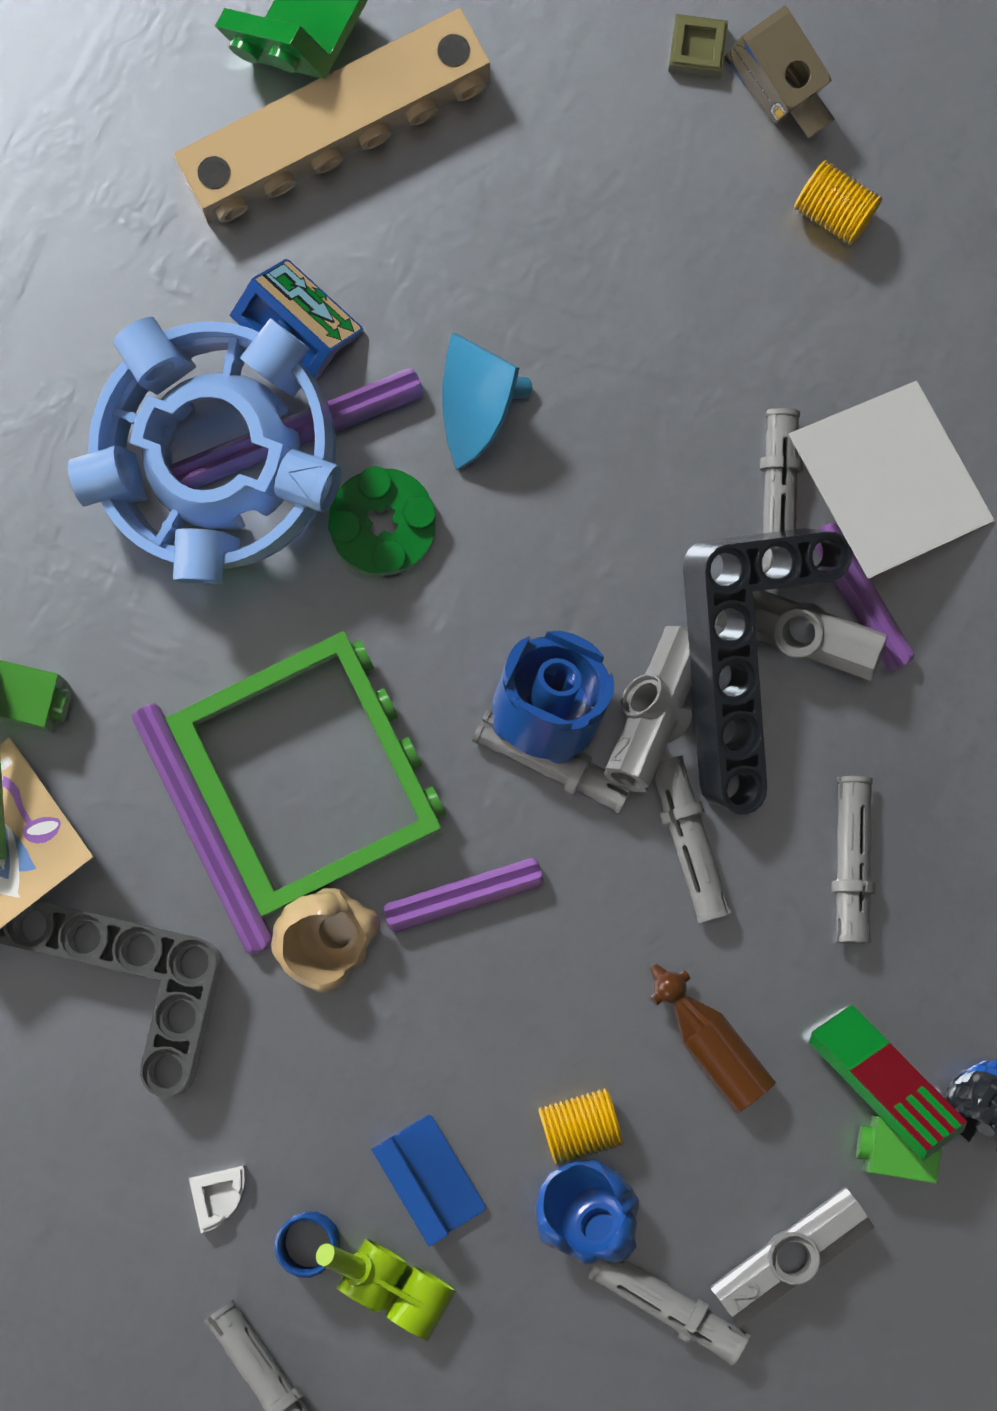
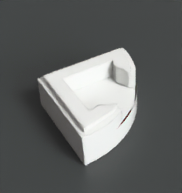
M245 1165L189 1178L201 1233L221 1225L239 1206L246 1187Z

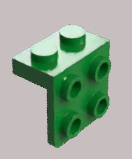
M274 0L265 17L224 8L215 27L231 42L229 49L247 62L261 63L290 73L298 72L326 79L368 0Z

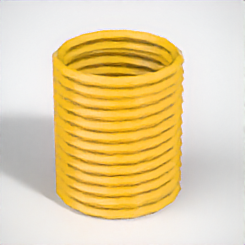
M828 160L819 165L801 191L794 204V209L799 210L802 216L806 215L807 218H811V222L815 221L816 224H820V227L829 230V233L838 236V239H842L844 243L848 242V246L855 243L882 202V196H878L877 193H874V190L870 191L869 188H865V184L861 185L860 182H856V179H852L851 176H847V173L838 170V167H834V164H828Z
M605 1088L603 1091L598 1090L596 1093H587L586 1096H576L575 1099L571 1098L570 1101L566 1099L565 1102L560 1101L559 1104L555 1103L554 1106L550 1104L549 1107L545 1106L544 1109L540 1107L538 1110L553 1162L557 1166L559 1162L565 1164L566 1160L570 1162L571 1159L576 1160L577 1157L581 1159L582 1155L586 1157L587 1154L592 1155L593 1152L597 1154L598 1151L603 1152L604 1149L608 1151L609 1147L613 1149L614 1147L617 1148L618 1145L622 1146L624 1144L609 1091Z

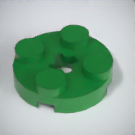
M371 466L364 469L360 474L352 476L339 488L329 509L328 530L338 555L348 566L370 577H384V575H395L412 570L425 559L436 537V511L428 491L414 477L397 469ZM385 509L394 513L392 522L397 526L396 530L392 534L385 530L379 536L372 534L370 531L372 530L373 522L369 519V516L374 511L380 514Z

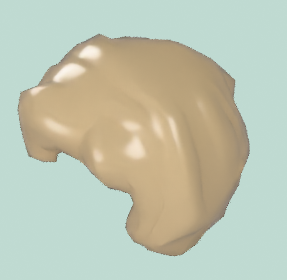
M323 887L320 891L301 896L284 907L273 927L272 953L282 966L284 972L292 977L296 983L322 994L336 991L341 985L346 983L349 973L355 967L365 962L367 947L376 939L380 932V919L376 910L366 908L358 900L350 898L343 890Z

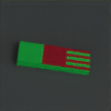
M850 1005L812 1031L809 1043L923 1161L964 1131L967 1124L965 1118L853 1005Z

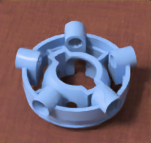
M145 317L131 323L118 333L114 338L113 344L123 358V361L110 376L96 403L89 432L88 454L71 459L68 462L69 480L74 494L82 506L85 507L101 502L112 522L128 539L148 553L174 563V581L194 584L223 583L224 569L256 563L274 555L292 543L308 527L318 511L323 513L330 508L338 492L342 472L340 465L335 464L336 437L328 404L316 380L301 363L303 357L310 350L303 342L271 318L260 332L226 322L189 323L163 332L154 317ZM227 350L224 356L223 372L205 373L187 379L169 390L161 400L147 395L138 414H136L139 405L149 391L158 395L196 368L191 358L208 352ZM244 362L292 397L302 388L308 399L314 421V456L301 452L299 433L292 428L286 427L280 420V416L288 413V407L284 401L267 386L248 376L241 375ZM209 398L225 400L241 412L248 424L251 443L269 450L265 466L258 480L238 474L224 486L212 490H197L183 485L173 476L168 468L172 464L171 451H169L172 436L179 421H183L195 408L193 405L194 401ZM131 424H134L129 443L142 449V462L146 477L159 502L170 511L167 519L162 523L159 533L147 522L136 504L147 500L136 453L126 449ZM284 500L295 504L285 519L271 532L241 549V539L221 532L244 528L246 525L240 514L246 511L256 510L260 514L268 516ZM185 522H187V523H189V524H191V525H194V526L199 527V528H204V529H182V528H183Z

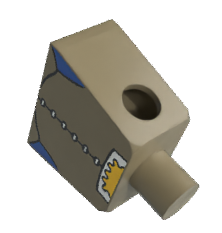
M786 5L742 35L724 56L727 63L773 122L777 123L791 113L807 137L810 138L835 120L818 95L832 81L830 74ZM786 79L790 80L795 88L791 87Z

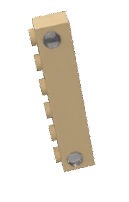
M459 7L328 74L326 79L320 78L174 152L173 155L207 223L210 224L218 219L220 222H228L245 213L248 209L247 204L265 195L268 198H275L288 192L295 186L296 179L312 171H315L316 174H321L335 168L343 161V155L361 146L364 150H368L382 144L391 136L390 131L408 122L414 126L429 120L438 112L439 106L455 98L458 101H465L476 96L486 87L485 83L490 81V61Z

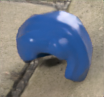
M600 1160L572 1161L557 1170L551 1171L540 1187L536 1202L539 1237L549 1247L556 1248L584 1264H594L598 1259L610 1263L628 1259L637 1247L635 1233L639 1199L633 1188L624 1180L622 1174L616 1172Z

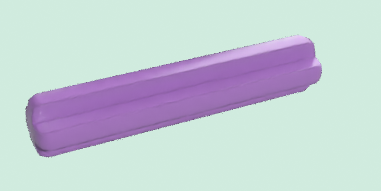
M834 522L818 529L837 532L844 536L839 526ZM819 543L815 549L822 559L823 548L821 543ZM853 553L852 563L847 573L834 581L860 625L888 634L881 660L887 670H898L913 660L914 652L872 581L866 577Z
M530 858L389 902L384 906V914L389 929L392 932H398L539 888L543 885L544 878L539 862L535 858Z

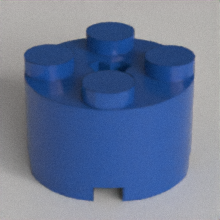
M547 631L545 637L529 640V636L520 640L509 653L493 696V728L499 738L508 741L518 750L533 757L563 764L571 761L574 755L583 751L593 741L612 699L614 679L612 672L609 676L607 669L602 663L604 656L592 643L572 633Z

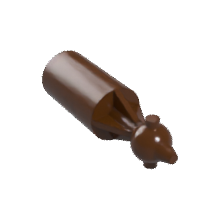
M658 964L650 968L655 981L654 994L650 997L651 1001L656 1006L661 1002L669 1005L673 1004L682 1044L737 1114L758 1100L776 1084V1081L721 1012L686 995V982L691 979L686 971L683 970L679 974L667 971Z

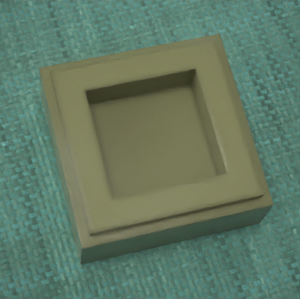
M676 14L668 71L721 78L728 20Z

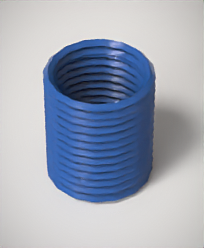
M303 1212L293 1216L280 1228L275 1239V1254L279 1264L287 1273L299 1278L317 1276L322 1274L327 1268L321 1265L304 1267L295 1263L289 1256L286 1249V1235L293 1224L300 1221H312L320 1225L327 1232L331 1245L340 1248V1235L337 1226L329 1217L319 1212Z

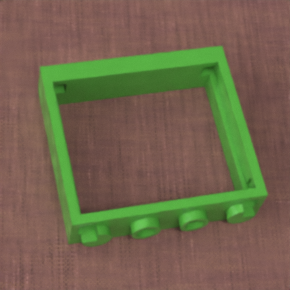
M344 631L165 718L260 916L265 919L283 911L287 904L301 896L318 892L323 887L330 888L441 833L442 829L438 819L447 815L433 786L422 790L413 772L422 767V763L409 737L398 741L389 723L398 718V715L385 688L374 692L365 674L374 669V666L361 640L350 644ZM338 656L411 803L418 821L276 890L196 725Z

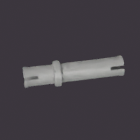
M773 408L766 411V457L760 458V471L765 472L763 533L796 529L797 473L803 471V460L798 458V451L788 435L799 429L800 411L789 408ZM771 549L767 550L763 556L762 567L765 574L773 564L774 557Z
M489 710L485 712L482 717L483 723L478 725L472 742L486 746L564 785V792L572 796L579 792L615 810L614 812L621 813L631 790L616 785L605 777L604 772L606 769L591 763L592 756L582 752L580 756L574 755L572 760L567 763L557 764L548 759L528 755L515 748L508 741L499 738L493 728V713Z
M683 755L660 761L653 777L664 810L660 817L663 825H669L694 904L697 921L702 923L731 914L732 911L729 908L700 813L705 811L702 802H696Z
M866 776L837 777V880L832 881V893L837 894L835 943L866 944L871 943L870 894H875L876 883L871 881L870 868L873 778Z
M598 1259L588 1276L589 1279L607 1287L628 1302L678 1331L677 1337L688 1343L691 1339L717 1354V1356L732 1366L739 1359L751 1336L747 1331L745 1332L734 1324L732 1325L709 1310V1303L700 1298L697 1302L627 1260L610 1263Z
M234 1300L203 1321L220 1342L245 1382L255 1393L258 1401L265 1409L263 1411H308L300 1399L304 1394L298 1386L293 1388L287 1378L284 1377L261 1340L244 1319Z

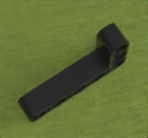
M801 528L706 540L694 544L684 558L683 576L699 783L704 798L715 806L736 814L747 815L761 807L767 796L768 786L753 592L840 579L847 573L852 563L853 553L846 538L837 532ZM821 543L823 557L820 563L815 566L813 551L816 545ZM771 549L774 557L773 564L765 574L762 567V558L765 552ZM720 555L723 561V570L720 576L714 580L711 575V564ZM724 610L727 615V625L724 631L717 635L715 620L718 614ZM729 665L731 680L721 690L719 677L722 670ZM734 720L735 734L725 744L723 739L724 729L730 721ZM738 774L739 788L729 798L727 793L728 784Z

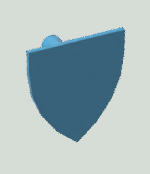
M451 333L442 383V409L447 443L456 470H461L478 459L490 446L506 419L512 398H528L532 393V382L528 377H518L519 367L456 333Z

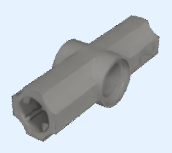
M765 590L753 592L757 640L778 647L790 657H806L872 681L885 650L888 634L829 614L814 603H799ZM724 610L718 614L716 624L723 628L727 625V615ZM800 616L810 620L815 629V637L812 642L801 643L793 638L789 629L792 617Z
M681 626L665 627L646 674L635 678L622 694L621 709L628 717L606 766L604 776L614 784L628 788L633 792L647 793L667 743L680 738L691 723L692 709L685 702L692 685L688 630Z
M844 1187L789 1229L775 1234L768 1241L767 1245L711 1285L710 1288L740 1328L795 1286L811 1280L818 1269L875 1227L857 1200ZM789 1242H799L806 1250L807 1258L805 1264L800 1270L795 1272H785L781 1270L778 1264L779 1250Z

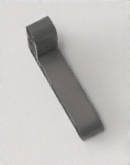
M42 901L34 902L0 929V944L161 981L140 1066V1077L145 1088L150 1093L159 1097L176 1096L184 1093L192 1086L196 1077L222 966L220 953L212 943L194 936ZM38 910L45 917L46 929L39 939L28 941L22 934L21 922L29 912ZM85 923H94L100 932V942L92 952L83 954L75 946V932ZM139 935H147L153 942L154 955L147 964L136 966L129 960L127 947L133 938ZM200 947L207 954L208 967L202 976L191 979L182 972L181 958L188 949ZM180 1001L188 1002L195 1012L193 1026L184 1033L174 1031L168 1023L170 1008ZM167 1055L175 1057L182 1067L180 1081L170 1088L162 1086L155 1077L157 1062Z

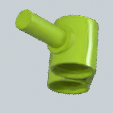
M367 1238L364 1239L359 1250L354 1254L330 1244H323L316 1252V1261L319 1265L344 1275L337 1286L339 1291L374 1312L380 1313L382 1309L386 1310L385 1316L389 1320L426 1341L429 1340L456 1293V1290L444 1281L419 1267H412L397 1254Z

